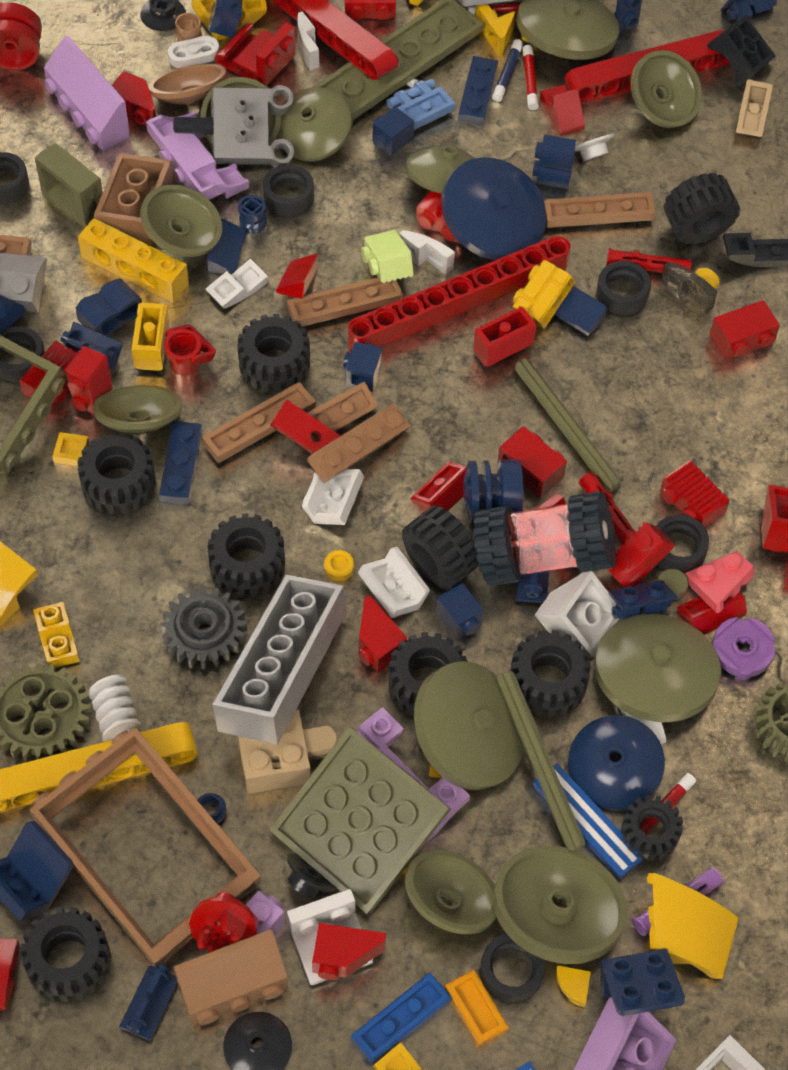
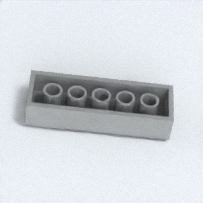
M285 575L213 703L218 732L276 745L279 744L347 613L343 585Z

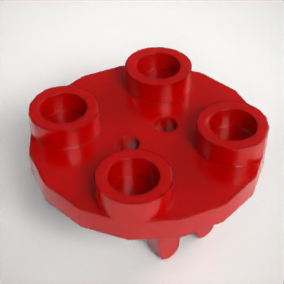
M227 892L218 893L216 897H210L201 901L193 909L189 922L191 935L198 943V948L200 950L207 949V954L255 936L259 925L258 918L250 908Z

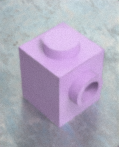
M258 891L246 904L259 921L256 935L272 929L274 936H276L285 926L284 906L274 896L268 895L266 897Z

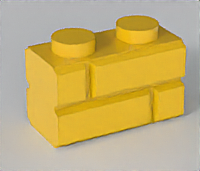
M543 260L540 266L535 265L528 277L530 281L524 289L520 288L513 298L514 305L512 306L515 309H518L519 306L523 307L534 320L536 326L541 329L546 328L575 284L569 273Z
M156 303L138 304L131 350L134 368L138 370H163L165 332L169 329L167 305Z

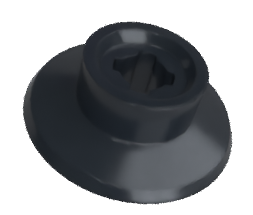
M149 0L142 7L140 18L150 29L168 31L176 28V18L186 13V10L178 0Z
M289 853L287 855V863L292 869L287 880L297 892L306 897L314 898L319 890L331 893L337 889L298 854Z

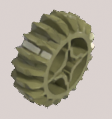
M781 681L777 684L776 689L770 686L766 690L765 695L760 696L757 702L758 706L753 711L754 717H756L753 720V728L758 729L756 739H765L762 745L763 749L772 747L774 749L772 753L773 758L781 753L785 755L784 760L786 763L788 762V687ZM781 706L783 710L782 716H780L779 720L773 721L772 711Z

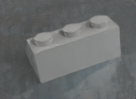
M0 253V295L23 305L26 311L39 313L47 258Z

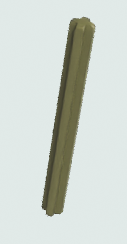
M526 358L518 361L515 368L516 372L590 470L594 472L605 490L610 492L617 490L620 487L621 480L536 368Z
M512 671L504 672L497 676V683L568 851L578 850L585 846L583 835L515 674Z

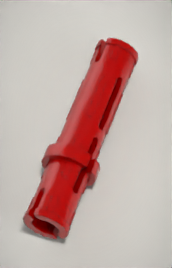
M609 248L606 266L617 261H631L640 265L646 271L689 277L692 260L642 254L640 250L628 252Z
M594 472L585 474L578 484L586 493L603 491L606 501L609 503V511L612 514L613 532L620 542L625 544V540H630V535H634V529L613 501L614 496L610 491L605 490Z

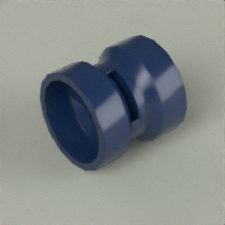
M249 195L242 198L238 205L240 227L249 234L260 233L265 229L267 223L265 201L257 195Z

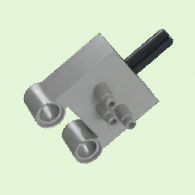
M277 85L272 89L213 87L211 93L212 118L175 117L173 120L174 133L212 134V157L216 164L271 165L274 168L280 165H289L294 155V148L291 142L286 139H277L271 146H268V110L277 116L284 115L292 104L293 94L284 85ZM276 95L284 97L286 104L282 106L277 105L273 101V97ZM278 148L283 149L288 157L286 159H278L274 155V150Z

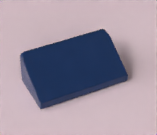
M221 218L222 234L217 245L208 254V272L224 274L227 271L232 275L238 268L246 230Z
M573 286L554 315L589 336L604 321L607 307Z

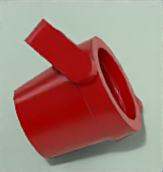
M186 324L170 328L165 332V354L172 370L176 374L182 376L193 374L198 369L199 364L213 360L216 349L192 325Z

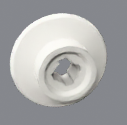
M614 133L579 144L575 147V152L580 151L583 162L609 153L606 142L614 137Z

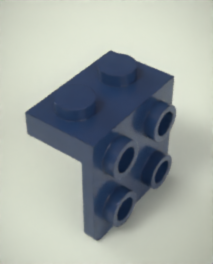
M30 821L24 825L8 856L0 859V900L20 922L50 908L73 868L72 860L36 821Z
M667 949L601 960L600 988L604 998L612 997L619 1015H633L678 1007L684 1004L685 995Z

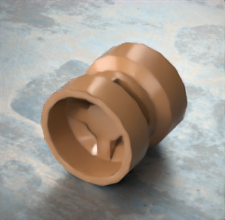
M183 13L176 18L177 42L202 36L201 20L198 15Z

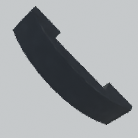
M724 233L723 240L728 259L755 267H788V239L752 240L751 233Z

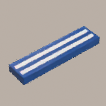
M556 763L553 767L583 835L585 844L620 881L642 863L645 857H638L636 849L632 853L628 850L629 843L624 844L622 840L624 834L621 833L615 824L563 768ZM537 778L533 781L532 786L546 800Z

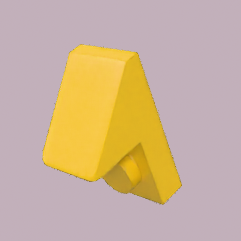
M488 4L476 5L475 17L484 23L482 34L497 55H503L514 30L515 12L498 17L496 11L491 9Z

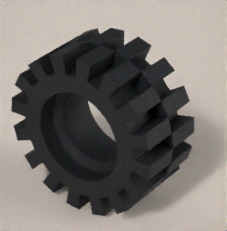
M646 795L643 801L639 797L634 801L633 805H629L624 815L621 826V833H624L622 840L624 844L629 843L628 850L631 853L636 849L638 851L637 856L640 858L643 857V854L648 855V860H654L655 855H658L659 859L664 858L666 853L670 855L674 848L677 847L681 837L683 818L682 816L678 817L680 811L677 807L671 809L672 802L668 799L665 804L662 803L661 796L656 795L655 800H651V795ZM647 817L658 819L664 826V833L657 838L648 837L642 833L640 822Z

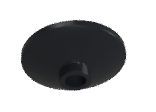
M267 1012L247 1013L236 1019L225 1034L223 1042L225 1060L231 1070H283L292 1053L290 1032L284 1022L275 1015ZM260 1037L264 1043L261 1047L255 1048L251 1045L252 1039Z

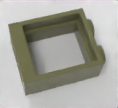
M54 143L35 157L41 192L85 228L94 218V213L103 193L101 178L57 143Z

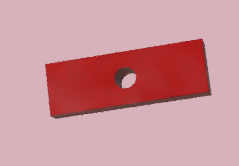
M289 400L283 403L270 423L271 427L311 454L340 437L339 434ZM311 434H315L317 436V442L312 441L310 437Z

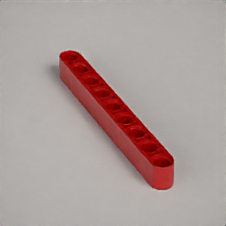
M562 236L548 238L356 317L348 324V348L352 351L354 342L372 344L381 348L513 293L520 288H525L530 281L528 277L535 265L540 266L543 260L564 271L568 267L571 244Z

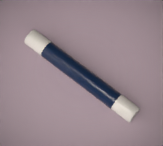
M519 39L513 41L492 95V99L496 102H501L523 47V42Z

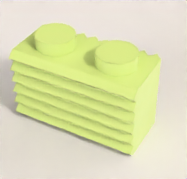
M396 230L364 237V247H361L364 263H369L371 274L377 275L382 283L385 284L386 281L391 282V280L396 281L397 278L401 280L402 277L413 276L411 252Z

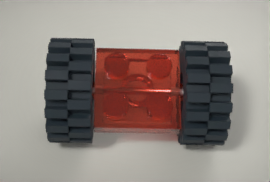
M603 491L570 496L568 499L569 504L514 512L510 506L478 510L475 514L476 519H474L475 529L473 530L476 538L474 545L477 548L476 557L480 563L479 569L481 573L483 572V579L486 581V584L494 586L519 582L524 574L570 567H579L581 572L613 568L615 566L614 563H616V539L613 532L614 524L611 520L612 514L609 511V503L606 501Z

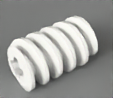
M117 674L105 677L92 685L89 690L92 707L96 711V720L99 722V730L103 734V742L113 740L124 730L129 732L135 727L137 729L140 727V721L134 719L137 711L135 708H131L134 701L131 697H128L130 688L124 686L127 683L124 675Z

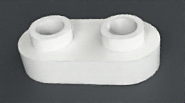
M201 36L173 43L168 48L169 63L173 67L181 68L212 62L219 53V43L211 36Z

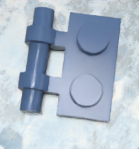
M433 79L425 82L421 80L415 83L414 87L406 91L400 90L394 93L393 97L387 99V105L390 109L396 106L414 120V130L455 111V102L441 86L436 88Z

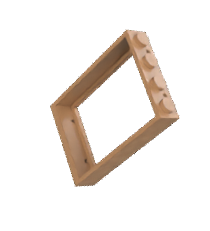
M135 727L129 732L124 730L112 740L113 745L104 752L99 750L92 754L86 760L87 765L77 773L72 771L65 775L59 782L60 786L51 793L47 791L34 800L30 812L39 826L72 860L74 869L152 965L156 967L157 964L163 965L194 939L189 927L191 914L154 944L53 821L56 815L136 754L237 875L212 897H216L218 893L227 892L240 901L261 883V875Z

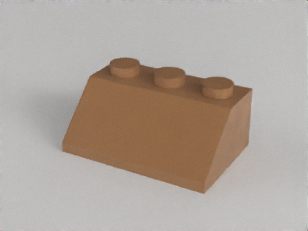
M118 153L94 213L95 219L143 243L152 244L153 241L142 226L140 210L145 197L152 190L164 185H175L171 160Z
M272 929L174 966L178 988L192 1025L200 1023V1025L210 1024L216 1021L222 1013L230 1010L232 1012L243 1011L252 1005L251 1002L263 997L265 1000L274 999L280 996L284 989L288 988L286 971Z

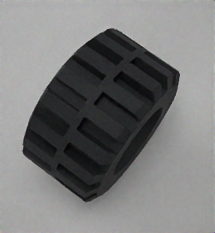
M703 173L681 182L666 197V203L663 205L666 217L677 239L685 244L704 243L719 237V235L729 230V227L734 225L735 220L740 215L739 203L727 180L721 174L717 175L716 173Z
M273 314V317L263 315L261 320L253 319L250 321V326L245 325L243 327L242 334H239L237 347L239 369L247 383L251 382L252 387L256 389L262 387L264 392H269L272 389L275 390V393H278L283 388L287 389L293 386V384L302 382V377L307 376L308 368H310L309 337H307V331L305 328H301V324L297 320L291 322V317L285 316L280 318L279 314ZM269 350L285 352V354L278 357L263 355L264 352Z
M118 432L112 433L113 436L110 437L104 434L100 436L101 440L96 441L93 439L90 441V448L84 447L81 451L82 457L78 459V474L83 495L87 497V501L91 506L96 505L97 510L101 512L107 509L108 514L115 515L116 511H121V514L128 513L127 510L131 508L135 511L140 508L139 503L146 504L149 500L148 495H153L156 477L152 454H150L147 445L143 446L142 440L139 438L132 440V435L125 433L124 436H120ZM116 468H124L131 471L119 479L104 477L105 473Z
M440 506L430 507L402 529V540L414 565L428 580L443 589H451L479 566V561H477L476 557L477 548H475L473 537L458 518Z
M248 513L242 514L241 518H236L233 515L229 517V522L226 523L223 520L218 524L219 530L213 529L211 539H208V559L213 580L216 579L218 587L221 589L226 587V593L229 592L230 595H233L234 592H238V597L245 598V594H251L252 597H256L259 591H263L265 594L270 591V585L276 586L279 583V577L283 576L285 566L283 536H280L278 527H273L272 521L269 519L262 521L260 515L255 514L252 518L249 517ZM243 549H253L262 554L258 559L251 562H239L231 557L234 553Z
M545 630L539 631L537 637L533 634L527 636L526 643L521 641L517 646V651H514L510 671L515 674L528 708L534 709V715L541 716V712L547 713V717H554L555 712H559L560 716L567 714L568 707L574 710L578 706V702H582L585 696L591 669V663L587 661L589 655L586 650L581 651L582 644L578 640L575 642L571 641L572 636L565 633L563 637L558 635L559 631L552 630L551 634H546ZM542 665H551L559 668L566 678L559 682H546L538 678L533 670Z
M423 632L419 638L415 634L409 636L408 643L404 640L400 642L398 650H394L391 655L388 682L393 701H398V707L402 711L406 708L409 709L408 715L414 717L415 701L422 683L416 681L411 674L423 667L439 669L453 662L467 661L466 655L462 656V648L459 645L454 647V640L449 637L446 640L441 639L442 634L435 633L434 637L428 636V632Z
M63 907L56 908V914L50 915L48 910L42 914L44 918L42 921L39 922L35 919L31 923L33 931L26 930L23 936L25 944H21L20 952L23 956L21 960L31 984H34L35 989L41 995L45 992L47 998L53 1001L59 996L61 1002H69V997L75 996L76 1001L84 999L83 992L88 991L91 995L96 991L94 984L98 982L102 985L106 979L104 971L109 972L111 965L109 958H111L110 948L101 924L97 919L93 920L90 913L84 911L80 915L78 908L70 907V911L65 912ZM76 941L86 947L82 958L71 967L55 968L47 963L51 950L62 942Z

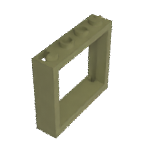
M0 336L1 349L47 372L0 447V473L7 476L14 464L19 463L20 454L25 446L33 441L40 422L49 415L51 405L56 396L64 391L62 387L67 380V374L56 364Z

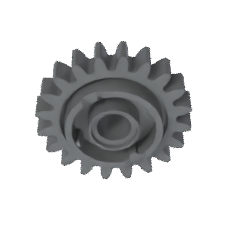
M206 586L202 587L201 594H196L195 590L190 588V597L188 598L179 593V604L169 602L171 612H163V620L165 622L160 624L161 632L164 633L162 635L163 643L169 644V654L177 652L179 663L188 658L189 667L191 668L195 665L196 661H200L202 669H205L209 660L212 661L215 667H218L219 657H223L224 660L229 662V651L239 653L238 643H245L246 641L245 633L243 632L247 631V622L244 621L246 619L245 611L239 610V601L231 602L229 592L220 597L219 588L217 587L213 590L212 594L207 593ZM201 625L211 626L205 630L198 629Z

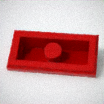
M312 254L290 261L276 288V293L302 299L317 271L319 254Z
M448 461L410 498L411 501L424 511L432 506H440L449 511L464 496L463 481L467 467Z
M740 592L734 598L729 596L723 602L724 609L719 613H716L700 596L676 607L683 621L689 623L704 635L718 629L728 619L741 618L747 614L745 596Z

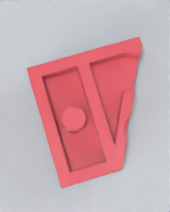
M735 551L686 572L685 575L688 579V585L716 613H719L724 609L723 602L729 596L734 598L739 593L741 586L747 584L754 576V566L738 551Z

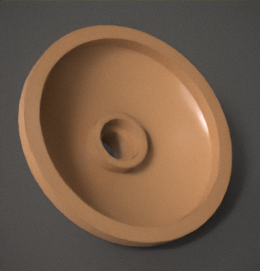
M218 64L185 66L156 77L150 82L149 90L151 95L158 100L176 105L186 104L188 107L196 106L201 103V100L205 99L208 92L215 85L226 80L227 72L225 67Z

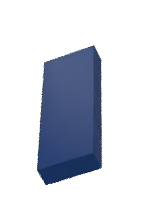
M429 972L351 1035V1040L373 1065L393 1047L402 1042L449 1004L452 997L432 973Z

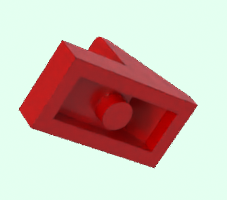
M564 84L540 92V99L560 136L585 129L577 89L568 91Z

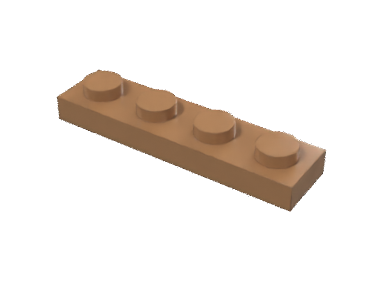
M651 192L544 200L547 228L655 220L656 215Z
M377 277L305 295L302 299L287 300V308L292 322L297 320L301 327L383 307L403 299V294L397 280L386 281L384 284Z
M298 382L202 436V443L217 463H220L275 432L276 429L271 427L270 423L286 400H289L306 413L316 408V401L303 385Z
M393 403L313 453L307 461L325 484L407 431L411 425Z

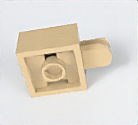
M296 710L278 745L237 736L247 794L304 785L311 776L309 761L327 756L336 744L335 731L328 725L303 729L300 712Z

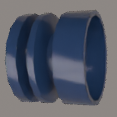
M519 459L499 460L497 473H491L489 461L483 460L481 474H478L476 460L467 462V470L463 481L464 506L470 523H474V519H476L475 514L478 510L510 506L517 517V522L522 521L523 476Z

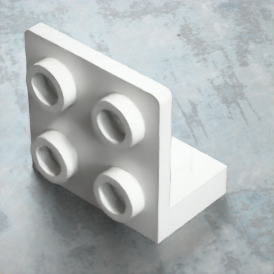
M351 889L287 911L288 927L309 984L315 985L326 981V979L320 978L317 973H312V959L319 923L361 929L355 913V899ZM372 959L371 961H369L368 963H366V964H365L364 966H362V967H365V966H367V965L372 964V963H373V959Z

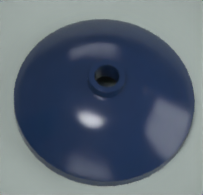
M611 715L590 722L577 734L570 747L568 768L570 777L599 808L621 811L627 810L629 805H633L634 801L639 797L643 801L646 795L652 796L656 792L663 779L665 758L659 739L648 726L628 716ZM612 753H619L622 756L618 762H612L609 757Z

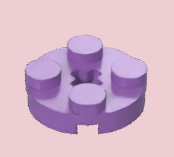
M739 617L726 620L719 626L714 636L713 646L718 654L721 668L735 675L738 679L747 680L751 676L763 673L770 666L775 655V640L770 629L759 620L753 618L738 620ZM739 642L743 645L747 642L750 644L749 652L740 651L736 643Z

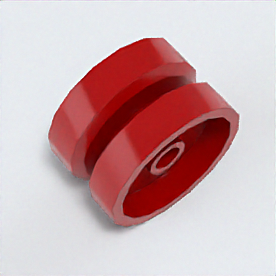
M0 3V68L23 70L29 68L37 61L39 56V41L42 33L41 19L27 6L17 3Z

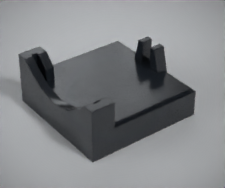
M746 15L707 44L709 49L722 53L730 61L734 69L737 87L776 57Z

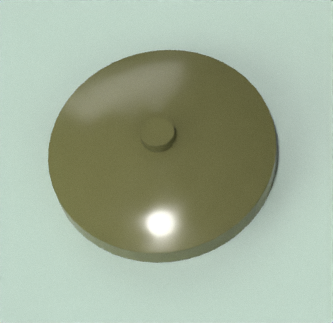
M522 0L516 19L519 31L532 45L544 52L567 59L587 60L603 56L614 48L619 34V23L615 15L597 0Z
M660 614L636 615L614 624L601 638L595 657L596 678L607 698L626 713L654 722L680 721L701 712L714 698L721 677L720 660L708 638L689 623Z
M459 661L435 670L422 683L414 706L415 730L425 757L443 778L464 789L482 790L500 784L512 775L521 760L524 745L497 683V675L479 664Z
M538 846L516 854L501 869L494 888V910L506 934L517 945L532 955L555 963L579 964L593 961L605 955L619 940L627 919L626 899L615 877L595 859L576 850L568 851L566 847Z

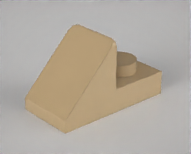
M747 79L740 106L736 134L762 138L773 84Z

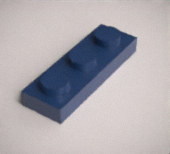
M473 56L458 113V121L484 125L498 69V60Z
M173 421L159 492L160 502L190 503L203 431L202 424Z

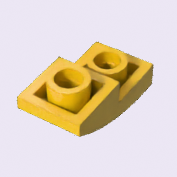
M64 602L33 609L48 667L51 663L54 664L55 668L80 662Z

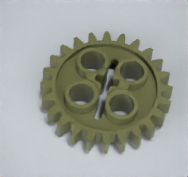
M38 663L36 671H31L29 666L25 665L24 674L22 675L16 670L12 671L14 677L12 681L4 677L2 678L4 689L0 688V746L3 752L10 749L12 758H16L22 752L24 761L28 762L31 755H35L36 759H41L44 754H48V756L55 755L54 752L57 750L64 753L66 752L65 746L67 744L76 748L75 736H86L82 727L90 726V720L87 716L92 714L91 706L88 705L91 701L89 694L84 693L86 691L84 683H78L75 673L67 677L68 674L65 667L56 673L54 664L51 663L46 671L43 670L41 663ZM33 690H40L39 694L35 696L27 695ZM59 703H68L63 709L55 708ZM16 716H24L19 722H11ZM43 729H52L47 735H38Z

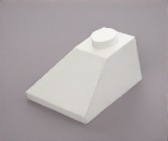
M592 571L583 572L550 592L535 614L550 634L552 630L559 631L558 635L563 637L565 633L571 635L572 642L578 640L582 644L581 651L586 650L589 658L595 656L601 638L619 620V618L615 619L611 612L612 607L616 606V602L611 598L609 592Z

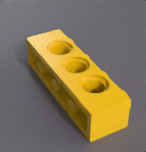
M95 218L78 235L81 258L173 304L189 286L187 264Z

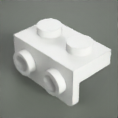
M347 469L324 484L315 472L302 504L303 509L314 524L345 525L364 475L359 469Z
M398 547L391 548L385 559L364 564L358 571L360 577L391 618L419 610L430 592L428 586Z

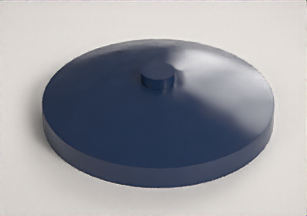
M490 157L468 160L453 171L442 191L441 206L448 228L464 247L481 257L490 260L505 257L538 243L545 231L547 222L545 203L538 187L521 169L504 160Z

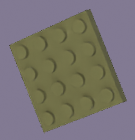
M349 726L269 830L338 890L343 892L351 889L355 904L366 914H371L444 820L451 808L358 731Z

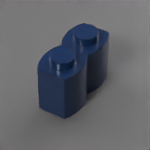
M544 135L543 141L537 142L534 158L539 160H535L532 176L537 177L536 185L569 189L576 147L575 139Z
M121 279L107 282L98 293L80 300L76 306L77 320L83 326L109 337L121 325H125L137 317L138 304L142 303V298Z

